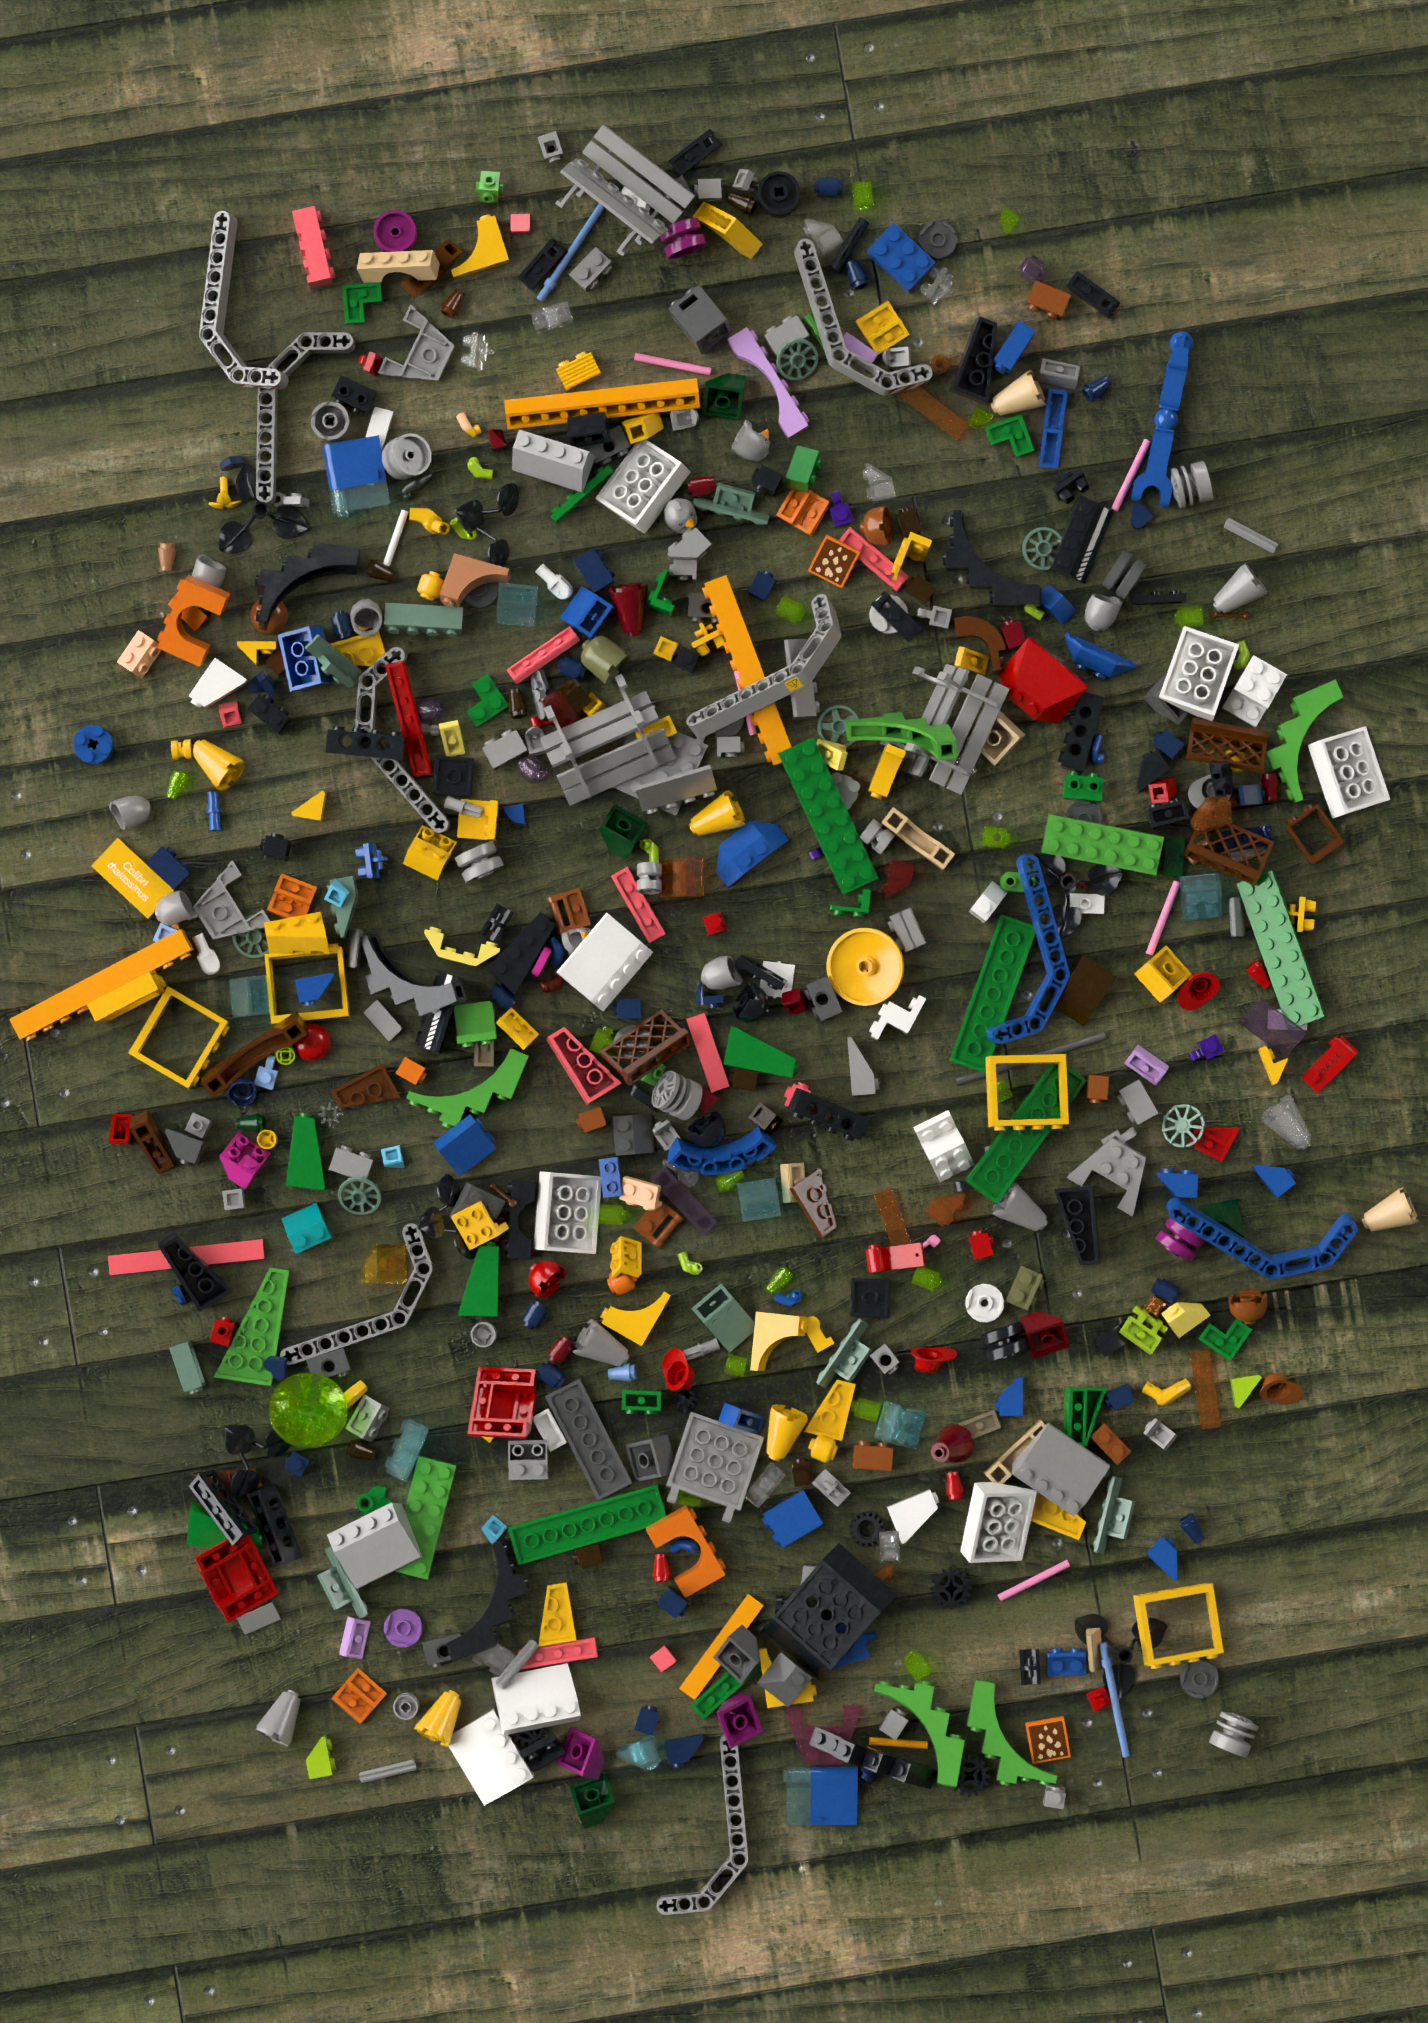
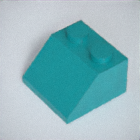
M317 1202L281 1219L295 1254H299L333 1238Z

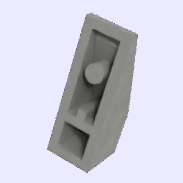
M848 1037L852 1096L876 1094L875 1090H879L878 1078H874L872 1070L852 1037Z

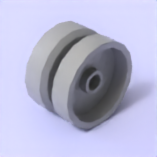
M408 433L390 440L385 445L382 451V463L389 475L396 479L406 480L422 474L428 469L432 453L429 444L423 437L418 434Z
M493 841L479 845L455 857L458 867L464 868L471 865L462 873L466 883L487 877L504 867L500 856L487 858L497 851Z

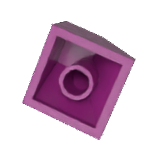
M739 1693L724 1701L717 1711V1716L729 1748H733L763 1732L751 1697Z
M570 1727L563 1746L566 1754L559 1758L557 1764L581 1776L598 1780L605 1763L599 1740Z

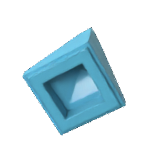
M335 879L331 883L324 899L342 908L349 891Z
M400 1145L381 1149L384 1167L405 1168Z
M492 1515L481 1530L490 1543L493 1544L507 1529V1526Z

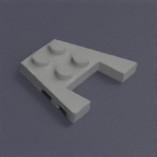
M410 305L403 318V322L420 329V332L404 365L385 357L378 374L439 382L455 346L422 316L415 307Z
M234 861L227 865L228 867L217 877V880L193 906L213 940L263 929L264 923L270 922L264 910L246 920L228 892L226 886L242 877Z
M1112 1137L1075 1170L1071 1171L1067 1178L1082 1187L1090 1172L1094 1170L1127 1190L1117 1208L1133 1216L1146 1156Z

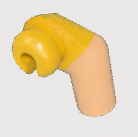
M460 413L456 416L461 428L471 437H477V435L482 433L479 425L471 426L465 413Z

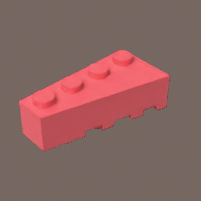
M315 206L292 211L310 289L333 284L332 279L336 277L334 268L329 267L328 263L331 255L329 248L324 246V241H327L325 230L320 228L319 222H323L320 210L316 211Z
M565 1027L546 1038L586 1105L621 1084Z

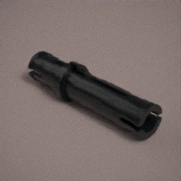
M858 218L842 247L837 249L838 253L829 266L833 271L840 273L847 259L851 258L853 249L869 225V222L865 219Z

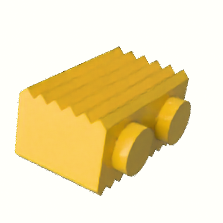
M586 351L575 356L576 360L571 362L566 360L558 364L559 368L556 371L566 392L601 376V372L591 352L588 354Z

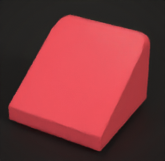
M511 214V234L530 233V214Z
M237 701L218 705L223 728L242 723Z
M665 1645L650 1656V1659L661 1673L677 1661Z

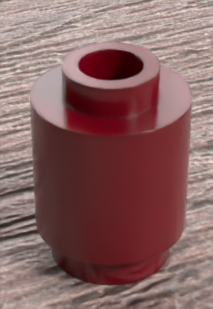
M707 475L691 478L690 483H687L688 494H693V498L711 495V492H716L713 476L708 477Z
M562 1335L547 1352L550 1355L548 1359L556 1365L559 1362L563 1364L574 1350L575 1344Z

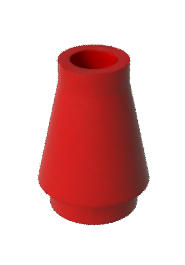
M1257 959L1246 967L1247 974L1264 989L1272 984L1263 962Z
M958 1472L946 1473V1497H948L949 1501L964 1499L965 1491Z
M655 1554L652 1578H654L656 1583L669 1582L671 1572L666 1554Z

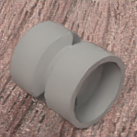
M873 819L861 834L860 839L867 845L872 844V849L881 855L895 834L887 828L883 829L882 824Z
M656 862L637 864V876L640 878L637 880V892L648 895L661 893L662 880L659 878L662 876V864Z
M489 1322L477 1323L471 1330L472 1342L479 1347H488L497 1338L496 1328Z
M406 1692L396 1698L393 1704V1711L399 1719L409 1720L416 1715L420 1706L417 1696Z

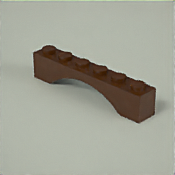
M297 1011L203 1073L201 1084L212 1097H215L227 1089L257 1062L277 1050L293 1045L308 1034V1025Z

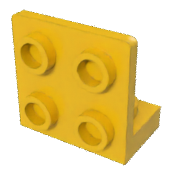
M910 532L908 538L904 537L891 573H894L892 580L896 581L906 556H909L914 561L924 562L932 540Z
M461 799V801L467 800V803L482 807L483 814L481 818H476L467 814L460 815L459 812L457 837L496 841L499 802L495 800Z
M482 1201L451 1216L469 1250L499 1236L509 1229L506 1222L498 1225L497 1222L494 1223Z

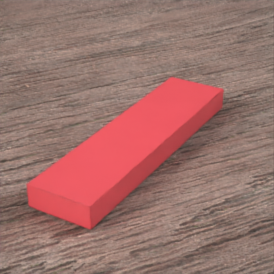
M851 527L839 539V541L861 551L858 560L896 592L910 577L900 569L896 581L892 580L894 573H891L894 563Z
M569 626L507 669V672L514 682L518 684L578 643L580 639L571 626Z
M628 866L611 875L648 943L664 936L666 933L644 894L637 892V882Z
M705 1013L686 1019L711 1093L730 1087Z
M593 1637L538 1647L521 1669L598 1657L596 1639Z

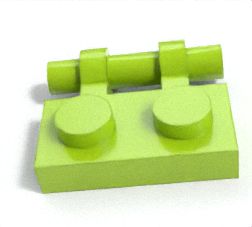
M1136 1305L1132 1312L1138 1315L1137 1319L1129 1316L1119 1333L1151 1355L1162 1340L1156 1333L1159 1330L1164 1334L1168 1327L1159 1318L1155 1319L1145 1308L1141 1309ZM1144 1320L1152 1325L1151 1329L1142 1324Z

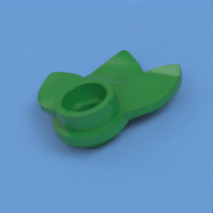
M376 1486L371 1488L368 1493L361 1494L356 1500V1506L359 1511L367 1515L392 1501L384 1497L386 1494L385 1487ZM367 1499L370 1502L369 1506H363L362 1501Z

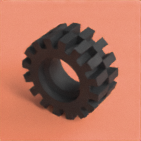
M864 1511L858 1513L850 1523L849 1532L851 1538L859 1546H875L884 1536L885 1528L883 1521L877 1514ZM863 1522H870L874 1525V1533L869 1537H864L859 1532V1527Z

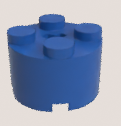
M88 725L77 732L74 737L73 746L76 755L82 761L91 765H101L111 758L115 742L112 735L103 727ZM92 741L99 743L96 745L97 749L90 748Z

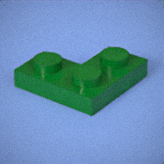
M381 282L342 285L345 324L365 323L364 304L383 302Z
M1022 415L985 427L991 446L1009 440L1016 458L1034 452Z
M488 674L471 684L482 701L466 712L478 728L508 708L509 705Z
M1235 1319L1224 1334L1208 1323L1198 1339L1228 1361H1231L1252 1329L1238 1319Z

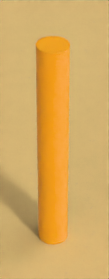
M869 1737V1745L928 1748V1741Z

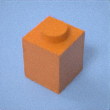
M404 1057L395 1073L415 1085L418 1082L422 1084L427 1076V1073H425L426 1068L407 1057Z

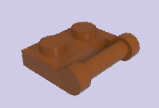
M580 888L546 898L552 908L558 928L556 929L558 935L571 929L591 925ZM562 899L571 924L569 926H565L557 902Z
M661 1201L662 1206L655 1210H647L633 1227L659 1249L663 1247V1242L675 1227L684 1221V1218L663 1201ZM669 1214L673 1219L656 1239L652 1234Z

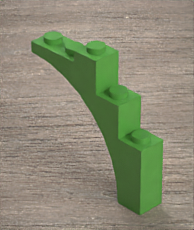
M1336 679L1291 699L1290 707L1294 715L1298 714V717L1278 726L1277 735L1280 741H1284L1285 744L1266 752L1265 765L1267 769L1271 768V771L1279 768L1278 776L1282 783H1286L1288 788L1286 794L1290 801L1293 800L1294 804L1303 800L1297 774L1298 753L1302 740L1315 718L1328 706L1343 698Z
M902 712L883 714V717L846 720L847 741L881 740L905 744L908 742L927 750L937 760L957 759V740L948 724L929 726L925 718L906 720Z
M510 1049L497 1071L485 1082L469 1091L442 1097L424 1096L409 1091L406 1098L410 1100L409 1104L419 1108L421 1105L428 1107V1112L436 1115L441 1112L442 1115L439 1120L443 1122L442 1126L451 1129L462 1120L467 1107H470L469 1112L480 1115L481 1112L485 1113L494 1092L497 1093V1098L507 1101V1098L512 1099L529 1056Z
M975 1678L967 1726L970 1727L971 1731L982 1732V1729L985 1730L981 1752L985 1754L986 1758L996 1759L997 1756L1000 1757L996 1779L1000 1781L999 1784L1011 1786V1783L1016 1784L1017 1776H1020L1022 1781L1032 1782V1779L1040 1780L1039 1784L1051 1786V1783L1056 1784L1057 1774L1042 1770L1027 1762L1006 1741L995 1714V1682Z
M884 1681L875 1684V1694L889 1697L902 1704L924 1725L936 1752L938 1766L937 1785L956 1788L965 1740H962L961 1736L954 1734L946 1737L950 1714L946 1713V1709L935 1707L934 1710H930L934 1686H931L930 1682L919 1681V1684L915 1683L913 1691L910 1690L909 1686L899 1685L898 1688L891 1687V1683Z

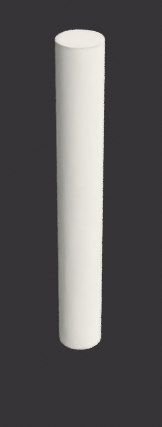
M403 509L401 510L383 562L388 567L391 565L409 513Z

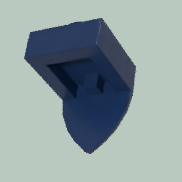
M261 671L250 681L248 692L259 693L266 691L269 696H272L276 693L273 688L276 684L270 675L266 676Z
M702 982L699 983L696 993L697 1006L708 1005L709 1008H718L721 1003H724L723 995L704 997Z

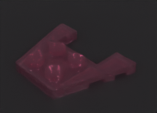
M843 1705V1726L817 1727L851 1740L861 1705ZM785 1706L803 1764L843 1765L844 1761L809 1745L815 1726H803L802 1706Z

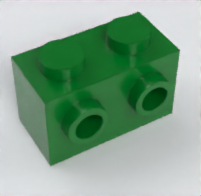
M801 446L796 447L785 478L786 488L809 493L811 486L814 487L816 482V470H820L822 465V459H820L818 450Z
M1069 771V775H1064L1062 799L1102 802L1104 778H1100V774L1088 773V776H1080L1081 772Z
M623 1389L622 1410H626L627 1414H637V1410H644L645 1414H657V1411H661L662 1391Z

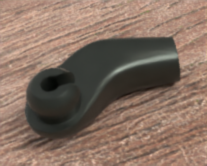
M428 471L406 483L399 490L404 500L412 498L413 494L411 491L420 489L433 480L431 472Z

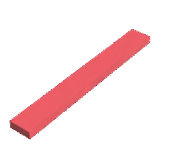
M263 1239L190 1247L207 1265L265 1259ZM161 1250L108 1256L110 1275L172 1269Z

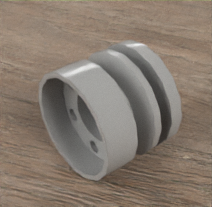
M1204 461L1192 463L1190 465V473H1187L1184 466L1180 467L1181 475H1179L1177 468L1171 469L1172 492L1180 508L1186 507L1185 498L1189 506H1192L1193 496L1197 497L1199 503L1213 500L1211 482Z
M667 1071L654 1087L652 1104L654 1107L670 1113L672 1116L683 1121L687 1120L698 1109L702 1098V1086L693 1080L685 1079L684 1076L674 1071Z
M1221 1711L1219 1716L1227 1721L1217 1720V1724L1224 1729L1223 1731L1213 1730L1209 1743L1247 1758L1251 1745L1244 1740L1246 1737L1255 1739V1735L1248 1732V1730L1258 1731L1259 1726L1255 1725L1250 1719L1236 1713Z

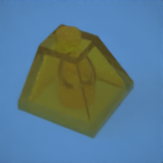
M374 1244L361 1264V1283H406V1244Z

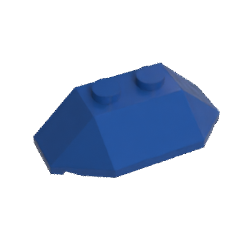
M1067 632L1064 635L1072 661L1077 665L1076 668L1084 672L1090 670L1094 672L1095 677L1101 680L1105 678L1110 679L1129 672L1137 666L1134 662Z
M749 821L719 845L716 873L726 886L730 887L789 841V839L777 824Z

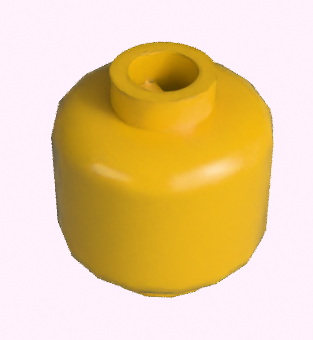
M430 571L429 574L421 576L417 587L420 597L430 601L440 598L439 594L444 580L440 578V574Z
M818 1435L816 1439H811L808 1449L811 1450L812 1458L827 1463L830 1460H834L838 1446L834 1439Z

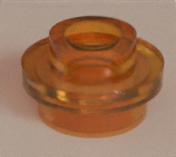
M941 354L935 355L930 362L932 371L937 374L945 373L950 366L949 359ZM938 361L943 362L944 366L942 368L936 366Z

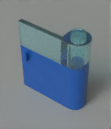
M379 435L322 446L334 515H338V518L349 517V513L354 510L390 505Z
M787 1766V1770H783V1782H787V1825H857L858 1766Z

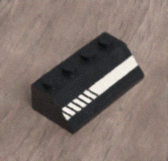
M1079 496L1068 519L1049 570L1085 584L1113 512L1093 500Z
M441 972L440 976L436 975L433 986L454 982H462L463 984L464 979ZM455 1006L430 1016H423L421 1023L424 1024L422 1031H418L415 1041L418 1042V1047L441 1054Z

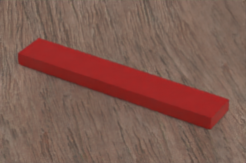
M403 660L386 664L385 668L402 735L407 737L406 751L413 777L432 774L433 770L406 662Z

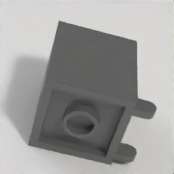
M700 285L690 288L684 297L673 301L670 305L671 307L668 308L674 322L701 355L709 353L708 350L724 337L728 338L732 332L727 318Z

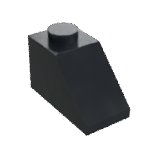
M1150 750L1141 756L1143 760L1139 765L1136 784L1137 792L1143 790L1171 769L1157 750L1155 752Z

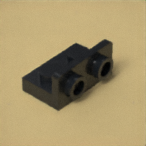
M554 1733L519 1751L532 1772L539 1770L566 1754Z

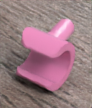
M931 1235L923 1243V1249L929 1244L935 1248L941 1240L936 1235Z

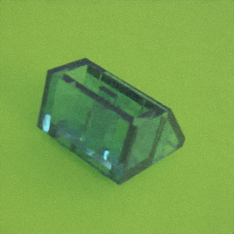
M499 583L497 624L535 627L538 586Z
M1219 873L1180 877L1183 921L1222 917V889Z
M266 975L229 980L232 1018L270 1015Z
M775 1177L737 1183L743 1222L781 1216Z
M885 1400L874 1438L916 1450L927 1412Z

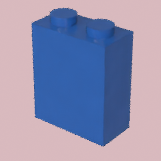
M1020 320L1018 321L993 361L996 372L1001 375L1010 374L1034 337L1035 330Z
M471 1114L433 1142L459 1177L497 1149L493 1144V1141H495L494 1137L489 1131L485 1133L483 1131L485 1127L479 1118L474 1119Z
M803 1489L763 1513L764 1518H762L767 1529L771 1527L774 1535H772V1538L777 1546L781 1544L783 1548L823 1524Z

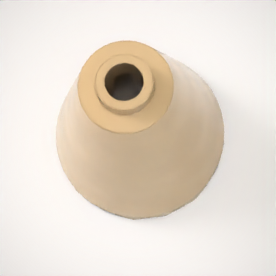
M1032 370L1025 372L992 398L993 402L990 404L995 414L998 413L1001 416L1047 405L1039 382L1034 381L1032 378L1035 376Z
M1404 1187L1399 1188L1364 1213L1365 1218L1362 1219L1366 1230L1370 1229L1373 1232L1419 1222L1416 1219L1417 1214L1410 1197L1406 1198L1405 1196L1407 1191Z

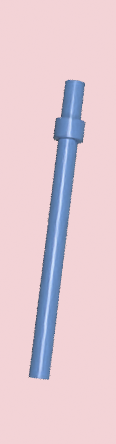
M600 203L550 278H547L543 283L544 287L537 296L539 301L543 302L550 290L553 291L557 285L556 281L605 209Z
M1107 1642L1100 1643L1101 1664L1105 1669L1122 1757H1129L1130 1753L1112 1669L1114 1665L1113 1659L1110 1657Z

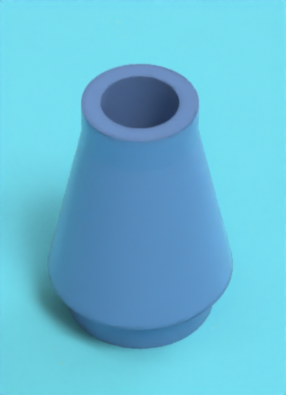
M631 1363L619 1367L609 1368L608 1378L609 1380L632 1382L637 1380V1367L635 1364L631 1365Z

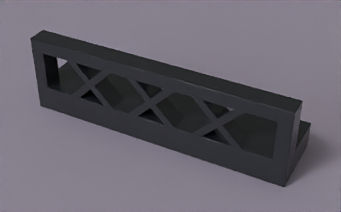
M214 1470L198 1474L191 1482L189 1488L232 1546L238 1545L245 1536L256 1533L257 1527ZM208 1477H211L215 1484L210 1482ZM219 1493L223 1494L226 1499L221 1497ZM230 1508L235 1509L237 1514L232 1512ZM241 1523L246 1524L249 1529H245Z

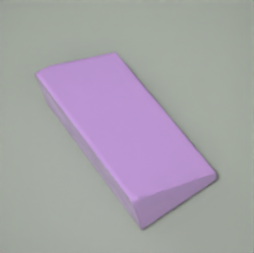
M848 332L843 336L846 348L871 363L874 362L878 356L877 352ZM857 366L858 368H860L861 370H863L864 372H866L865 369H863V368Z
M1140 1045L1135 1047L1124 1063L1155 1086L1169 1068L1167 1064Z
M347 1617L339 1652L340 1655L363 1659L371 1621Z

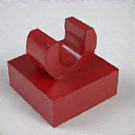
M369 352L368 357L361 355L358 363L364 366L363 370L377 377L383 358L376 353Z
M1104 1686L1086 1693L1094 1712L1112 1704Z

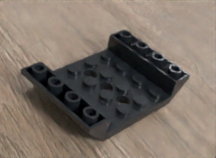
M838 1543L774 1615L764 1631L822 1683L879 1614L896 1598L897 1594ZM810 1596L816 1597L818 1601L815 1607H811L808 1604ZM828 1609L832 1612L830 1620L823 1618V1610ZM842 1622L846 1625L847 1630L845 1633H840L837 1630L838 1623Z

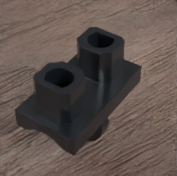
M1081 468L1074 474L1070 471L1065 475L1064 472L1060 471L1058 473L1060 479L1055 482L1057 486L1053 488V491L1058 501L1062 500L1069 504L1075 499L1072 491L1077 488L1080 493H1084L1089 489V484Z
M1210 761L1209 767L1215 797H1226V795L1234 794L1233 772L1229 761Z
M497 903L480 934L497 943L514 912Z
M1019 1649L1021 1685L1041 1684L1039 1649Z

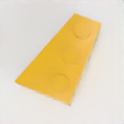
M321 912L264 923L269 953L305 951V954H312V951H323V954H329Z

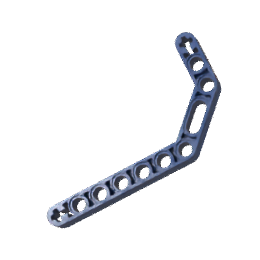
M1031 854L1020 855L1017 858L1016 864L1047 974L1024 1016L991 1026L987 1030L988 1040L997 1044H1004L1042 1031L1070 977L1039 860ZM1032 877H1035L1036 883L1032 887L1030 885V879ZM1039 895L1041 902L1039 905H1036L1035 898ZM1042 914H1045L1046 921L1042 924L1040 917ZM1047 933H1050L1051 940L1047 943L1045 936ZM1053 951L1056 952V959L1054 961L1050 958ZM1058 970H1060L1062 973L1060 979L1056 978V972ZM1051 987L1053 993L1045 1009L1041 1011L1039 1005L1047 989ZM1035 1018L1036 1026L1032 1028L1030 1022ZM1015 1024H1017L1019 1027V1030L1016 1034H1014L1012 1030ZM998 1032H1005V1033H1006V1034H1000V1035H998V1038H995V1035H997Z
M1172 1198L1166 1204L1172 1220L1268 1279L1331 1267L1355 1236L1358 1229L1353 1217L1349 1214H1343L1338 1217L1318 1245L1270 1255L1179 1198ZM1191 1217H1196L1194 1221H1188ZM1206 1227H1212L1211 1230L1204 1231ZM1227 1236L1226 1240L1220 1241L1221 1237ZM1334 1239H1339L1337 1243H1332ZM1238 1246H1243L1241 1250H1235ZM1323 1254H1328L1326 1258H1320ZM1253 1256H1259L1256 1260H1251ZM1309 1258L1307 1262L1286 1266V1263L1289 1261ZM1274 1265L1272 1269L1267 1270L1268 1266Z

